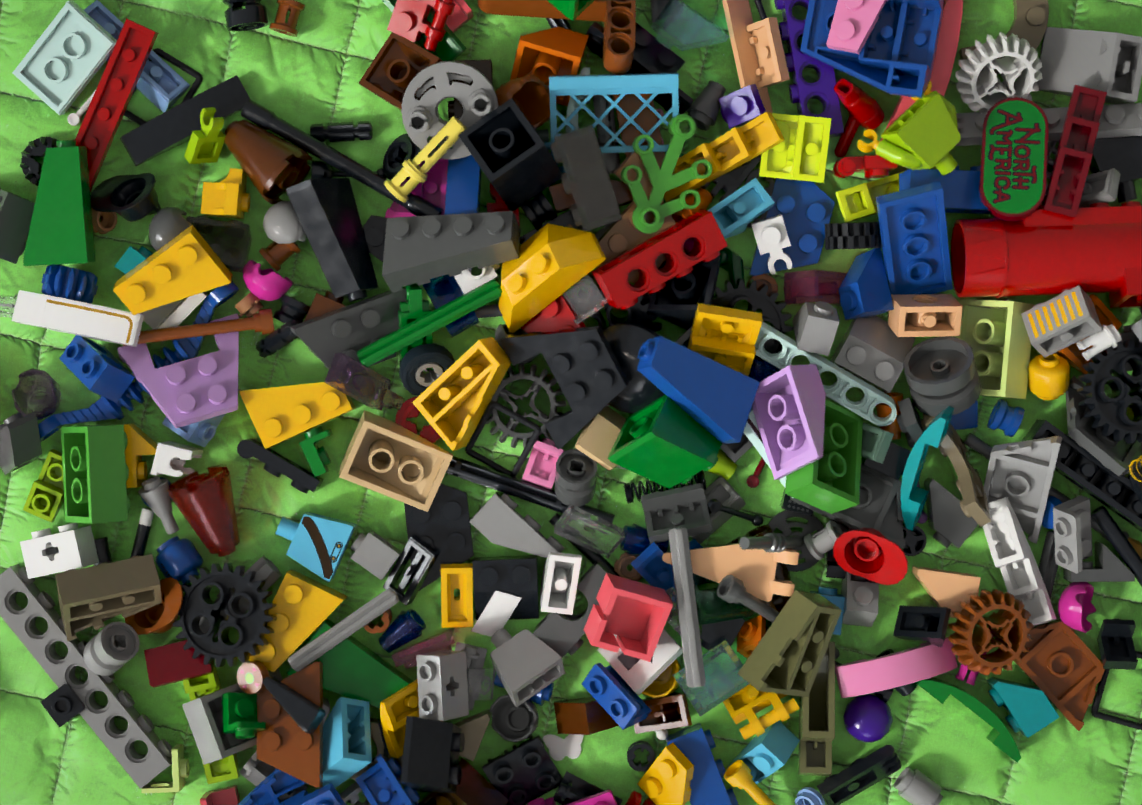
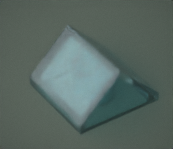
M727 640L703 655L706 680L704 686L688 687L685 667L673 675L700 717L750 684L737 674L743 664Z

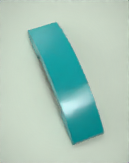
M950 406L941 411L924 430L914 445L904 468L901 483V510L906 529L913 531L921 518L929 491L917 487L930 445L938 448L946 437L955 409Z

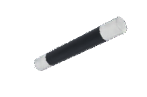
M142 508L131 557L144 556L154 516L152 509Z

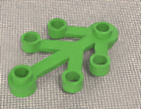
M676 115L669 121L668 131L672 138L660 168L652 151L654 148L653 139L649 135H639L633 140V149L639 154L653 187L649 198H647L640 183L642 170L638 166L629 165L624 167L621 171V179L628 185L636 204V208L632 213L633 224L642 233H654L662 227L664 217L682 209H694L700 204L701 198L699 193L692 189L683 191L677 199L661 204L665 192L694 179L708 178L712 173L711 163L701 159L694 161L691 167L673 174L685 140L690 139L696 132V122L690 115ZM682 121L687 122L689 125L686 133H683L679 128ZM640 139H645L648 142V148L645 151L639 148L638 143ZM700 163L706 167L704 175H700L697 172V166ZM629 169H633L636 172V179L634 181H630L627 178V171ZM688 193L694 196V203L692 205H688L685 202V197ZM648 211L654 215V220L650 224L644 219V215Z

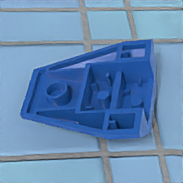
M809 0L800 48L802 53L886 93L923 98L932 76L944 0L886 1L878 15L879 19L860 54L830 49L826 45L838 0Z

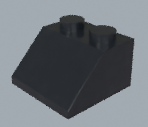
M537 555L475 557L473 559L476 621L496 590L522 598L508 620L539 618Z
M407 716L401 782L418 792L456 793L457 785H460L462 780L461 765H458L459 753L463 752L465 746V737L461 733V728L453 723Z

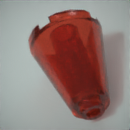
M227 465L208 467L209 473L198 474L197 471L172 483L169 486L170 489H168L169 496L211 554L217 553L219 557L233 553L236 550L235 546L240 542L230 472Z

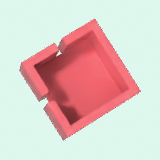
M606 573L596 597L599 605H593L584 627V632L591 646L616 653L621 648L624 655L650 662L673 603L665 589Z

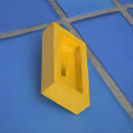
M472 563L441 564L442 628L473 627ZM455 589L460 590V595L458 597L454 596Z

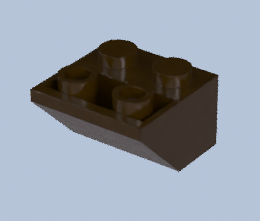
M461 758L458 765H461L462 780L460 785H457L456 793L428 792L418 802L419 805H506L509 800L465 759Z

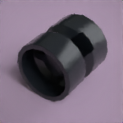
M223 0V3L229 6L225 11L227 30L249 31L269 25L266 7L260 4L261 0Z

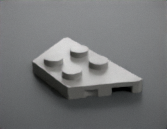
M1060 436L994 445L990 455L984 483L988 503L1008 497L1023 531L1029 534L1028 540L1036 544L1040 535L1063 437Z

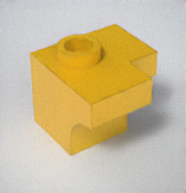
M230 168L227 177L220 182H203L201 214L212 217L244 219V212H249L251 197L250 193H246L247 174L243 169Z

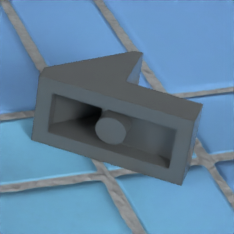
M1095 541V566H1093V561H1082L1083 571L1077 574L1064 568V579L1070 582L1135 581V575L1103 543Z

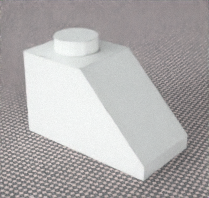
M549 552L544 565L540 588L541 612L573 615L582 555Z

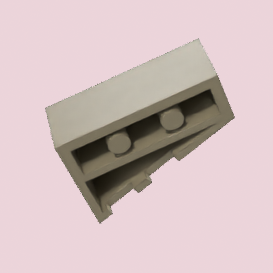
M152 554L133 556L125 560L111 563L104 562L92 567L71 569L55 574L60 612L67 642L76 639L77 632L94 626L95 630L105 627L104 621L120 614H122L123 618H126L162 603L161 585Z

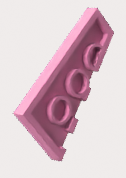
M838 0L826 43L827 47L860 54L879 19L878 15L888 0Z

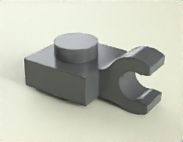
M909 397L898 401L901 414L896 417L902 433H905L908 446L913 448L915 442L924 432V429L921 425L920 415Z

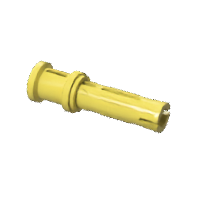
M452 116L451 120L412 160H405L402 163L403 168L391 180L384 182L385 187L398 200L405 203L408 200L407 196L419 183H424L427 180L428 175L426 173L446 154L460 138L458 135L467 128L456 117ZM445 136H448L449 138L437 149V151L432 156H430L429 153L444 139ZM424 160L425 163L420 167L419 164ZM409 176L410 179L401 186L400 184Z

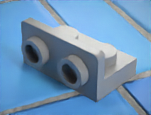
M1080 495L1053 507L1056 565L1076 574L1083 571L1082 560L1093 556L1090 499Z

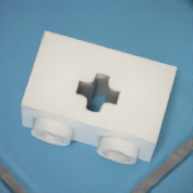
M77 523L58 526L59 533L51 534L50 528L31 532L32 539L20 542L28 579L99 563L91 526L78 528Z

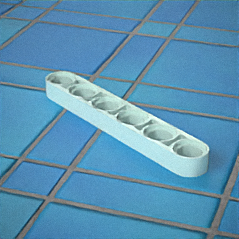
M762 322L755 344V355L781 370L788 365H792L791 361L795 356H806L810 364L817 365L819 374L830 371L836 375L837 380L833 385H823L828 398L877 426H888L895 421L897 406L894 399L821 355L797 349L795 340ZM769 339H776L781 342L782 349L776 354H771L765 350L764 343ZM852 387H858L863 390L865 395L860 401L853 402L847 398L846 392ZM885 403L891 407L892 411L887 417L881 418L874 414V407L877 404Z

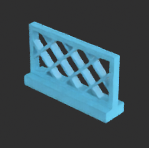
M639 73L549 76L551 154L635 152L633 145H626L618 135L630 123L643 135L649 136L662 122L668 126L669 122L666 118L671 113L672 118L679 115V74ZM659 93H672V107L663 116L649 104ZM621 94L615 101L608 96ZM626 94H635L643 102L631 117L617 105ZM640 94L652 95L647 100H645ZM577 95H588L583 102L576 97ZM594 95H603L611 103L599 118L585 105ZM556 96H571L579 104L567 119L557 110ZM646 106L659 118L657 123L647 133L634 121ZM614 107L627 119L616 133L601 121ZM581 108L596 120L584 134L569 122ZM557 116L564 121L558 128ZM598 123L612 136L603 146H594L586 138ZM567 124L580 138L571 147H558L557 134ZM640 139L638 143L639 148L645 151L648 145H641L645 139ZM653 139V152L667 151L669 144L659 145ZM582 140H584L589 146L578 145ZM614 140L621 144L620 146H609Z

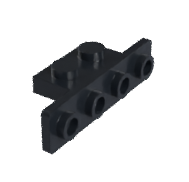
M594 22L585 34L589 35L586 46L591 52L603 59L604 28L597 22ZM636 22L635 49L631 69L625 74L677 73L685 61ZM678 88L680 115L686 113L693 103V99ZM659 93L653 99L665 111L672 107V93Z

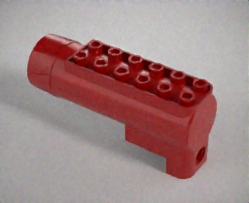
M1139 201L1125 202L1121 206L1109 207V203L1106 202L1093 203L1089 207L1078 208L1076 217L1043 210L1044 205H1041L1035 212L1023 220L1006 221L994 216L993 218L957 219L954 223L951 237V273L954 290L958 297L991 296L1002 298L1019 295L1061 294L1063 291L1079 285L1086 293H1109L1110 309L1142 307V206Z

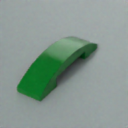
M931 677L915 682L942 704L951 694L993 727V730L986 738L1018 763L1021 755L1013 737L1002 721L982 702L958 686Z

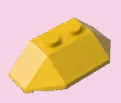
M547 223L520 245L519 258L502 263L500 279L502 292L501 297H499L498 307L509 332H516L606 260L594 233Z

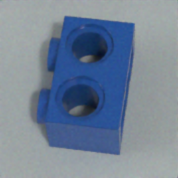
M79 335L74 337L59 358L90 391L116 403L135 378L103 345Z

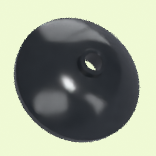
M629 322L616 323L604 328L602 332L629 381V384L608 405L619 411L634 414L665 395L637 370L640 361L638 353L641 346L647 339L659 337V335L643 325Z

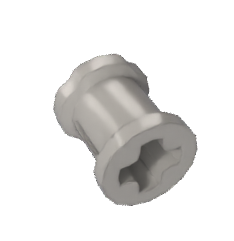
M830 520L826 523L825 528L813 535L810 533L805 535L804 542L812 556L817 560H821L826 552L833 549L836 539L843 532L835 521Z

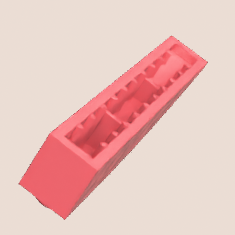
M944 0L942 21L932 76L930 78L932 83L931 91H937L943 97L951 78L958 48L963 0ZM900 96L886 129L915 102L911 97Z

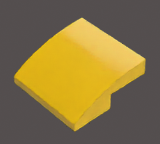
M698 303L688 349L748 376L755 357V344L763 322L762 313Z
M417 679L380 702L381 725L390 757L399 758L403 755L407 716L419 718Z

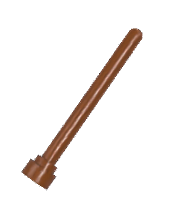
M261 309L259 313H254L253 317L140 331L138 344L254 329L255 333L262 332V335L271 334L275 331L272 309Z

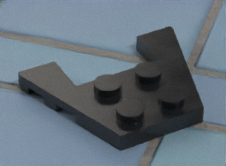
M600 326L561 329L557 332L542 333L541 331L530 332L526 335L516 336L515 334H509L500 339L513 366L542 353L572 410L554 417L545 423L557 449L562 448L629 384Z

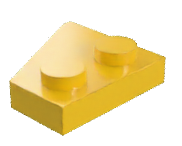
M672 742L663 749L637 785L655 805H685L691 796L690 781L693 779L694 765Z

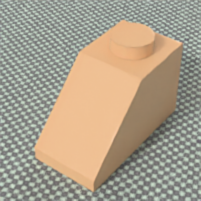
M912 566V573L938 607L951 609V618H955L952 612L960 613L962 611L960 602L965 601L969 604L970 594L978 595L981 577L975 574Z

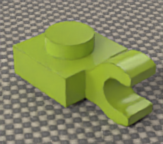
M215 107L203 108L201 110V130L192 131L184 155L190 164L218 162L226 136L221 131L224 125V118L214 117L216 113Z

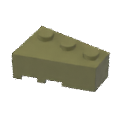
M795 590L737 674L758 691L808 697L842 610L820 594Z

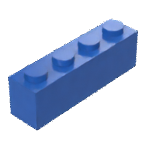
M957 165L952 172L944 176L941 175L938 169H908L899 174V191L940 181L943 187L945 213L991 214L992 212L984 206L980 199L981 166H972L970 170H960V166Z
M699 723L668 735L666 738L667 744L669 745L673 742L694 765L693 779L690 781L691 796L689 801L691 805H739L733 789L726 790L722 778H724L725 768L721 758L714 760L710 749L715 748L716 745L709 729L703 731Z

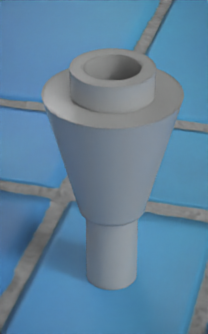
M154 476L141 483L142 488L138 491L139 495L153 512L160 517L168 535L177 532L179 528L172 514L168 479H160L159 476Z

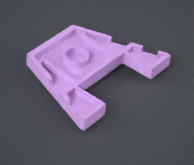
M236 313L210 322L239 319V316ZM239 332L215 334L214 338L219 351L157 369L154 368L146 343L137 344V347L121 346L117 348L119 358L131 369L138 382L143 384L154 402L173 426L180 428L238 410Z

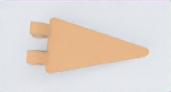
M739 543L690 549L693 574L719 584L725 576L731 574L743 582L746 592L766 602L772 600L773 594L791 597L794 593L795 584L788 580H775L777 562L798 565L799 552L795 549L768 553L763 549L743 550ZM671 552L663 553L662 560L672 565Z

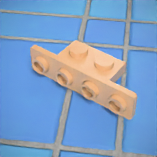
M722 0L740 87L744 88L748 85L756 84L765 111L773 113L767 87L790 80L777 17L766 18L753 23L749 0Z

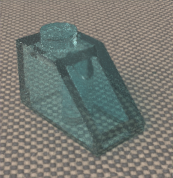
M669 0L651 26L656 34H658L655 39L670 50L673 45L684 51L723 43L730 37L722 28L681 0Z

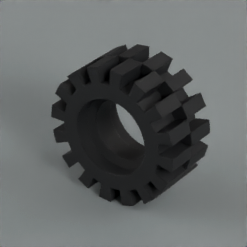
M879 222L825 224V249L882 247Z

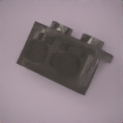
M207 216L186 217V220L196 228L229 271L243 273L252 242L250 226L238 220H213Z

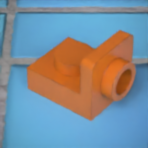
M759 615L744 622L737 634V652L747 659L766 633V619Z

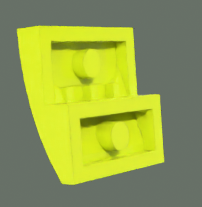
M772 113L785 140L761 154L759 176L824 183L831 118Z

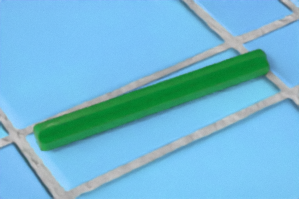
M492 279L358 350L357 356L364 367H369L501 297V286L496 279Z

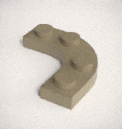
M1013 0L1014 20L1006 36L1008 38L1013 33L1020 40L1022 38L1026 39L1030 46L1036 50L1043 39L1048 24V0ZM976 46L961 48L959 50L960 59L968 58L965 54V49L973 51L976 49ZM994 69L996 75L1000 74L997 69Z
M923 413L921 425L924 430L935 416ZM950 423L946 437L938 448L944 457H949L958 476L956 484L962 494L963 499L960 500V506L964 514L968 518L973 517L981 527L991 522L984 486L977 469H974L967 461L966 452L968 450Z

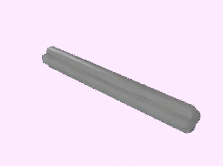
M684 527L672 528L668 533L686 683L691 688L702 687L705 685L706 680L688 531Z

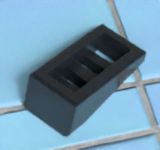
M269 676L265 677L262 683L303 731L313 734L326 715L325 710L278 679Z

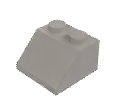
M878 316L853 319L830 361L880 391L890 393L904 369L903 362L907 353L912 349L916 337H897L887 325L888 322Z

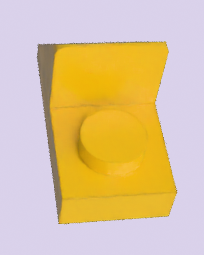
M134 423L121 424L124 425V431L128 440L125 449V463L129 469L126 488L141 487V483L143 480H147L148 475L147 463L142 461V455H155L158 444Z

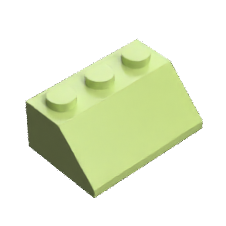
M960 299V304L963 306L960 336L956 338L964 340L972 348L982 389L980 395L1026 399L1031 343L1021 314L1030 310L1034 304L1016 301Z

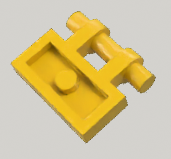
M747 681L720 695L736 725L746 719L749 721V724L739 729L744 740L755 734L757 737L765 733L764 729L780 720L782 722L791 718L790 714L800 709L794 698L782 704L780 699L787 695L758 691ZM770 705L774 707L770 712L757 718L756 713Z

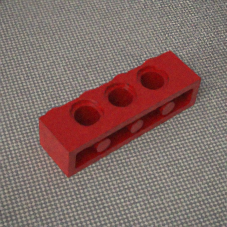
M700 209L593 270L592 273L608 304L623 310L635 305L639 301L638 297L647 292L652 294L663 289L666 286L665 282L674 276L680 278L693 271L692 266L702 260L703 262H708L717 258L721 254L720 250L728 245L712 212ZM688 238H692L694 242L693 249L686 254L683 249L684 243ZM664 253L666 255V264L663 268L657 269L656 259ZM637 269L639 279L635 284L630 285L628 276L631 271Z

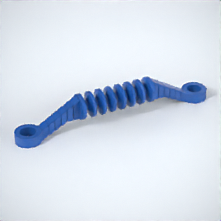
M231 281L230 284L214 289L205 298L193 324L210 322L215 308L225 303L239 291L236 284ZM205 336L172 340L175 351L164 346L162 348L165 355L164 359L156 354L152 355L155 363L154 368L157 369L197 357ZM134 378L135 381L131 382L117 403L100 396L101 398L89 408L53 414L38 424L40 442L53 435L65 424L109 419L121 420L124 418L122 406L132 412L134 406L131 400L135 399L142 404L144 398L141 392L144 391L149 395L150 393L142 383H139Z

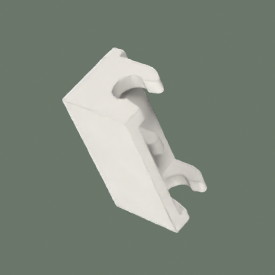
M173 441L159 442L150 474L156 476L165 474L179 477L184 474L194 473L195 470L191 467H184L186 464L185 460L202 458L204 449Z

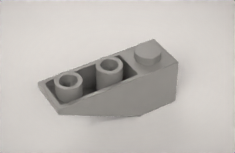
M495 492L469 521L491 543L545 558L548 557L549 552L561 553L565 549L553 536L546 539L538 531L541 525L529 514L522 517L515 510L518 504L506 493L500 496Z
M846 572L845 579H842L841 595L845 597L842 624L872 627L878 615L879 584Z

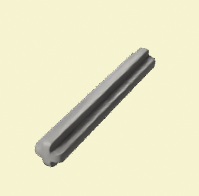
M392 588L386 589L288 658L291 667L296 672L300 671L397 604L399 598Z

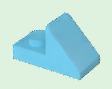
M754 178L707 211L712 212L724 239L743 233L748 223L772 208L775 202L759 181Z

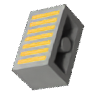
M1079 285L1063 291L1060 295L1044 303L1036 304L1030 310L1021 314L1031 345L1044 358L1103 330L1092 299Z

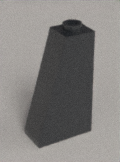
M309 179L286 188L287 195L335 298L348 297L349 302L367 298L368 291L379 287L350 179Z

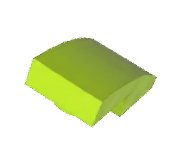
M54 449L49 451L39 478L34 481L23 508L24 511L51 523L55 520L64 502L62 453Z

